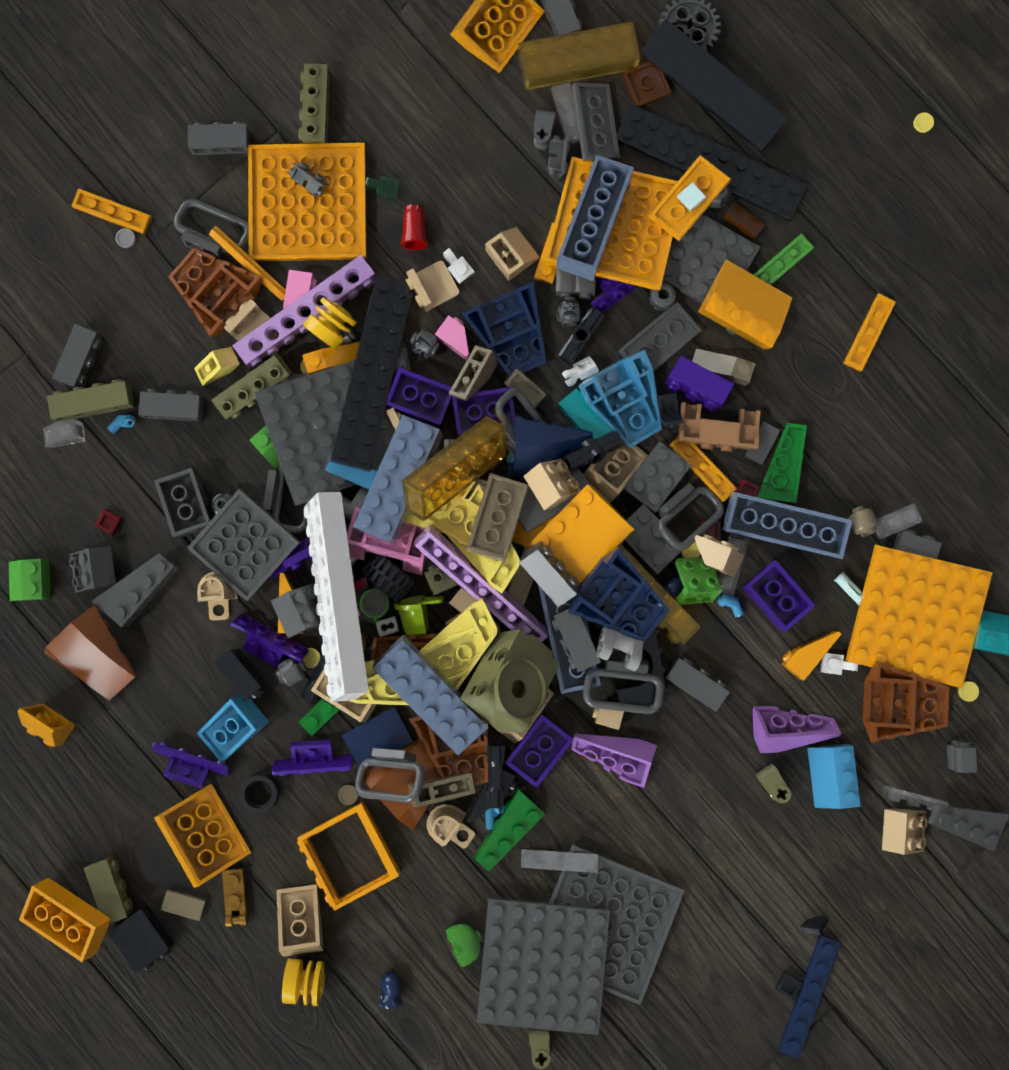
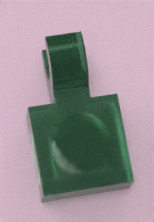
M381 176L380 181L367 177L365 186L367 190L377 191V197L396 201L401 181L386 176Z

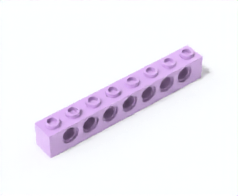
M361 255L236 342L232 345L249 369L259 366L268 355H275L279 351L278 348L282 345L290 344L299 333L303 334L308 331L303 325L308 318L301 316L303 311L310 310L311 314L320 317L321 314L315 307L318 305L317 302L323 297L336 302L342 307L343 302L347 299H354L363 288L367 289L374 284L375 273ZM351 277L359 278L356 283L349 282ZM336 288L343 289L341 294H334L333 291ZM325 305L320 306L324 310L326 309ZM287 322H295L294 327L290 329L285 327ZM272 333H279L277 339H269ZM256 344L263 345L260 351L253 350Z
M431 524L416 538L415 547L476 600L483 598L488 610L509 629H521L526 635L533 634L541 642L548 637L547 628L508 592L504 591L502 594L495 590L466 556Z

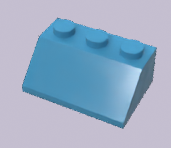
M843 743L807 747L814 807L831 809L861 807L853 745Z

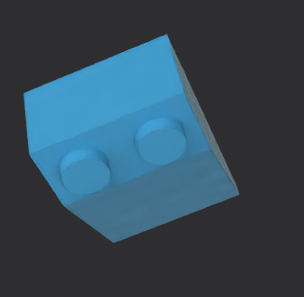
M238 694L231 698L197 734L218 760L225 762L267 725L269 721L251 699L244 700Z

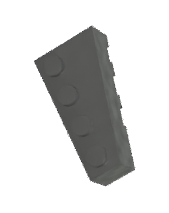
M159 553L96 597L92 602L97 604L98 608L120 627H129L177 572L180 566L166 554Z

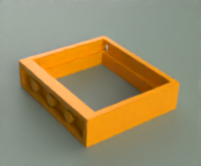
M364 801L304 832L297 838L299 850L302 853L304 852L307 857L306 863L311 871L314 870L317 876L315 878L316 883L320 889L323 888L326 894L325 900L329 903L330 907H333L334 911L395 879L401 873ZM357 812L387 873L339 898L309 838Z

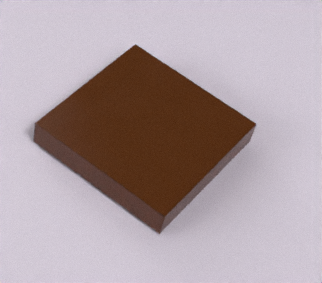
M649 62L626 70L621 74L633 104L639 108L672 95L665 75Z

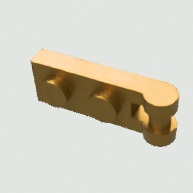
M244 867L225 869L222 871L226 913L225 925L226 927H233L236 924L247 926L248 913ZM239 910L240 916H234L233 911Z

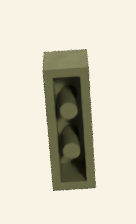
M113 856L94 862L84 868L97 908L100 912L111 918L110 923L126 918L133 913V903L127 897L125 891L126 883L120 877L119 864L117 860H114Z

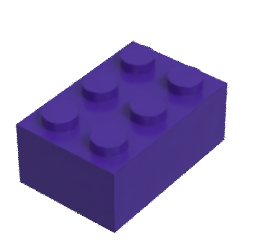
M683 356L679 357L664 383L668 385L667 388L669 390L685 394L686 399L692 402L698 401L708 411H717L725 402L734 385L732 382Z
M399 367L388 394L386 406L389 409L394 408L396 412L399 411L404 415L442 429L453 401L452 396L448 394L452 387Z
M511 387L476 392L467 401L452 397L458 438L494 433L492 429L497 424H501L495 411L496 403ZM511 397L504 405L503 411L515 427L516 417L513 397Z
M776 560L770 561L741 586L780 632H786L816 606Z
M541 713L524 738L517 743L505 759V764L537 788L574 739Z

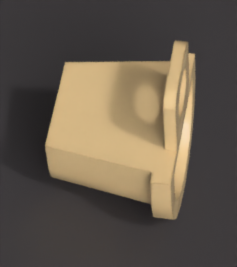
M214 572L206 574L198 584V602L208 601L210 620L228 619L229 600L238 599V593ZM218 604L224 607V613L221 616L215 615L213 611L214 607Z
M453 804L436 806L427 818L429 835L442 847L443 845L446 846L451 839L461 848H466L474 838L475 832L462 823L466 812ZM460 830L468 832L469 836L466 841H460L457 838V833Z

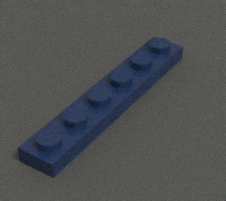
M824 935L818 937L802 981L804 984L797 994L778 1047L780 1052L799 1059L838 952L839 941Z

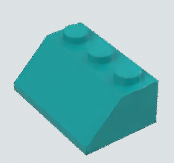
M983 610L973 649L1009 656V615Z

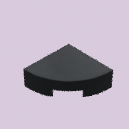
M815 917L807 920L800 926L801 932L820 936L828 924L827 917Z

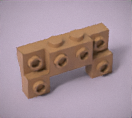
M686 402L680 404L679 413L683 418V423L679 424L677 442L695 443L696 445H701L702 449L720 447L721 451L732 452L736 448L758 449L761 411L756 410L752 412L740 409L738 422L700 419L702 404L689 405Z

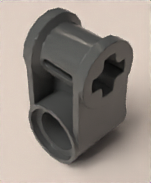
M536 110L534 146L538 150H546L550 147L556 112Z

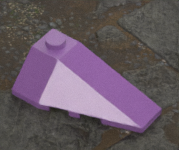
M775 706L753 707L754 739L760 753L782 752L841 735L834 718L811 713L806 716L797 714L796 710H790V712L781 711L779 707Z
M575 734L571 750L589 758L590 761L601 763L604 765L603 769L608 772L612 770L620 775L619 778L623 781L644 788L657 745L634 738Z

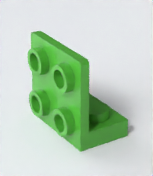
M702 557L677 558L675 560L684 586L681 593L676 597L678 605L713 602L723 591L716 570L705 565Z

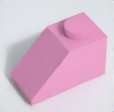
M289 270L283 309L317 286V280H315L313 273Z
M448 315L435 333V336L438 337L441 343L467 361L469 352L464 323L455 316L452 318Z

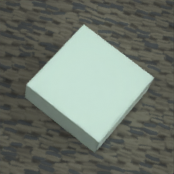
M692 182L677 195V198L691 212L706 199V196Z

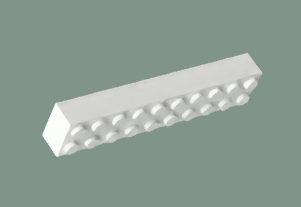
M318 492L305 505L304 516L307 518L308 523L306 534L310 538L309 555L312 556L313 561L311 572L315 576L314 594L318 599L316 611L320 615L321 622L319 624V633L323 638L322 654L325 656L326 661L324 672L328 676L327 694L331 702L350 701L361 697L369 692L342 495L341 492Z

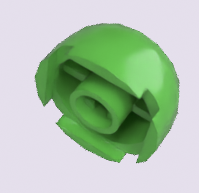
M457 924L446 929L448 941L452 944L454 949L452 951L460 966L465 967L475 961L481 951L480 943L483 942L479 931H474L467 924Z

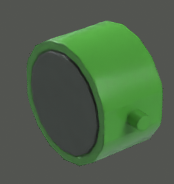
M374 586V589H370L362 595L359 604L363 614L373 618V622H377V618H382L389 612L391 601L387 595Z

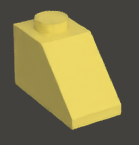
M232 347L211 351L194 369L202 386L231 373L240 363Z

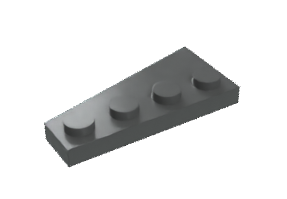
M935 804L927 823L991 851H995L1009 814Z

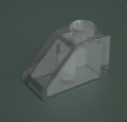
M76 419L54 422L43 428L46 448L85 442L83 422Z
M915 503L877 518L878 526L876 527V533L879 539H882L923 522Z

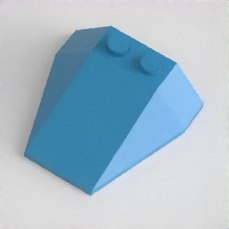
M645 350L617 361L590 376L578 386L587 405L612 431H617L621 435L622 441L628 448L662 430L653 367Z

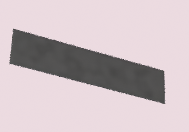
M522 849L521 868L598 873V854Z

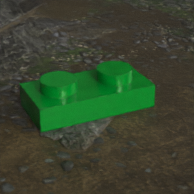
M322 698L298 722L313 736L340 709Z

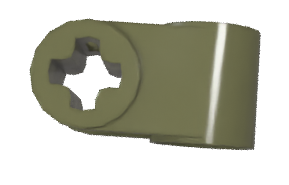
M772 763L755 774L760 784L766 789L773 800L778 803H786L790 800L791 791ZM778 789L783 791L782 797L777 796L779 794Z
M528 1028L533 1065L538 1069H544L550 1063L549 1030ZM540 1053H543L542 1060L539 1059Z

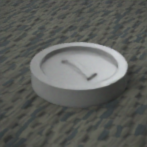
M123 228L117 232L116 242L122 248H130L135 244L136 236L132 230Z

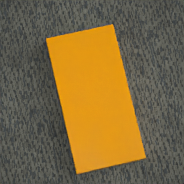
M700 155L652 211L649 218L676 240L680 241L729 184L731 178ZM693 182L706 196V199L690 212L677 198V195Z

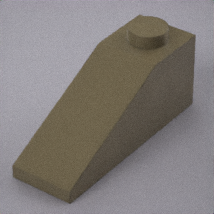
M475 345L449 391V396L467 401L490 379L498 364L492 350Z
M700 349L695 350L692 359L694 363L730 382L746 386L750 382L755 363L738 357Z
M472 773L424 780L420 795L411 804L415 807H420L474 794ZM414 783L408 784L409 794L413 791Z

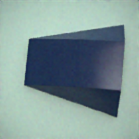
M534 281L461 313L486 347L493 351L496 360L508 376L516 368L524 373L547 363L535 297Z
M516 415L514 427L516 446L513 462H509L507 478H524V475L539 463L557 459L563 460L564 455L579 448L588 438H592L593 432L569 426L563 428L555 423L550 425L544 424L537 419L530 421L523 419V416Z
M617 547L599 560L580 585L568 613L645 642L670 609L619 547Z

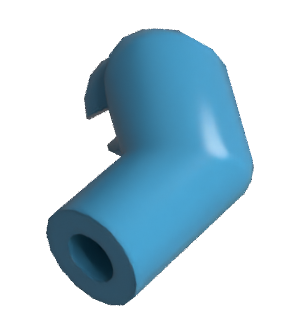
M118 415L107 429L115 434L121 427H133L136 424V419L132 415Z
M722 594V596L718 597L717 602L719 606L723 607L726 605L731 607L735 618L744 615L741 604L736 597L729 594Z
M489 808L485 811L487 830L494 828L495 818L504 812L503 808Z

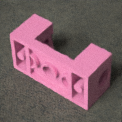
M355 507L347 532L350 557L364 560L366 553L371 552L402 560L404 571L422 575L427 556L415 546L416 538L426 528L405 522L394 546L355 529L353 525L361 508Z

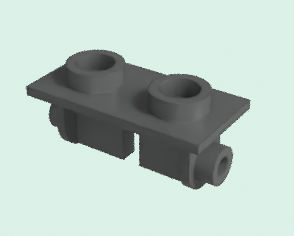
M553 136L550 140L549 154L556 155V157L550 156L548 158L547 171L549 176L557 175V180L566 174L568 170L566 158L570 151L569 136H566L563 140H560L559 136Z
M304 162L291 163L295 168L290 169V178L301 186L308 181L305 189L314 196L321 197L324 194L323 187L331 186L325 182V177L311 172L310 167Z

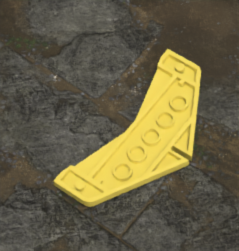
M424 479L405 522L427 528L431 524L438 532L446 534L495 590L503 594L521 565L519 563L520 558L513 545H510L505 563L466 551L484 494L480 485L478 484L470 498L466 499L476 482Z
M483 598L473 602L420 650L457 690L497 635V626ZM375 660L366 661L365 668L369 692L352 701L357 704L408 705L372 668Z

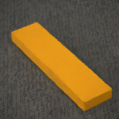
M78 189L72 203L74 209L143 235L146 234L152 220L151 215L82 189Z
M880 293L876 295L843 364L860 372L863 370L896 301Z
M677 437L669 445L677 455L691 464L690 469L713 491L722 503L731 495V492L737 490L732 482L695 443L677 442Z

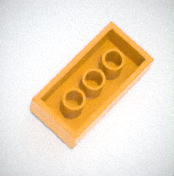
M47 878L32 885L19 920L79 961L84 962L98 953L111 918L58 883Z

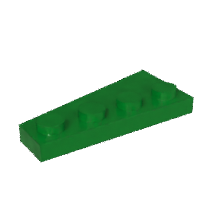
M786 424L757 498L796 504L807 425Z
M518 787L513 792L514 796L510 802H507L503 808L504 812L501 817L495 821L493 830L486 836L474 855L475 860L489 872L545 815L543 810Z

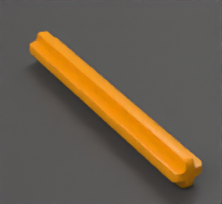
M216 226L210 231L209 235L250 273L261 276V283L281 301L284 300L286 289L221 229Z

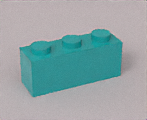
M577 388L558 403V408L575 428L592 431L593 438L597 439L612 431L587 405L581 391L579 392Z

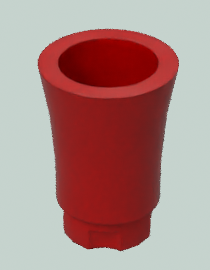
M420 205L405 206L401 247L406 250L417 251L428 247L425 215L423 214V207Z

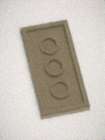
M490 473L466 551L506 562L529 487L528 484Z

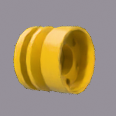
M323 297L320 302L326 306V309L324 310L317 305L315 308L321 316L317 317L310 314L303 325L323 342L337 350L344 340L343 336L339 333L340 329L349 333L351 330L344 325L345 322L352 326H355L357 322L339 304Z
M288 959L282 984V1003L297 1004L300 995H303L304 1005L309 1004L310 997L312 996V1006H318L325 985L324 962L318 961L314 970V961L310 960L305 970L303 960Z

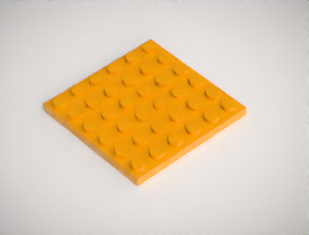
M365 143L248 145L249 256L254 261L354 260L360 255L367 259ZM304 162L310 167L311 172L325 177V182L331 186L323 187L324 194L321 197L314 196L305 189L308 181L301 186L290 178L289 171L291 168H295L291 163Z
M571 157L544 264L556 266L557 257L593 161H583V159ZM633 171L596 276L660 291L673 236L652 221L649 215L678 181Z
M875 545L845 660L872 667L876 661L937 683L962 688L993 572Z

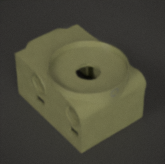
M521 629L499 632L487 648L460 699L500 733L523 732L531 724L533 716L541 710L546 692L560 664L553 659L552 651L533 634L526 635ZM519 680L521 681L519 685L522 687L515 697L512 693V684L514 681Z

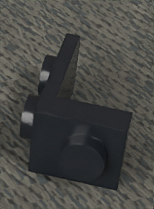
M676 392L658 394L657 402L663 426H667V428L678 427L679 424L683 423V418L679 413Z

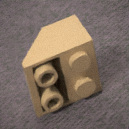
M517 227L499 233L485 244L486 252L508 281L540 259Z
M562 459L539 463L524 475L525 480L544 510L563 504L574 498L581 491L578 482L572 477L567 464Z
M706 534L703 537L696 535L694 539L704 564L719 572L735 577L744 555L738 552L739 548L725 541L720 542Z
M897 808L885 809L882 850L903 855L924 852L926 846L925 828L928 822L926 811Z

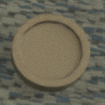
M347 784L341 787L338 793L341 803L351 805L356 802L358 794L356 793L355 786Z

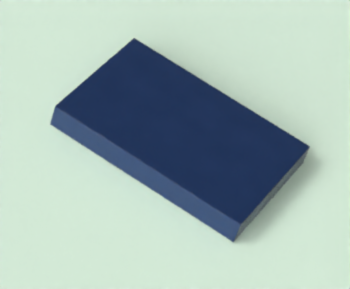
M395 706L342 735L358 767L364 760L375 758L371 756L373 748L399 750L414 741Z

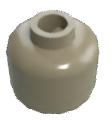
M860 506L852 510L853 514L848 519L853 520L851 527L856 535L865 537L876 532L878 520L872 509Z

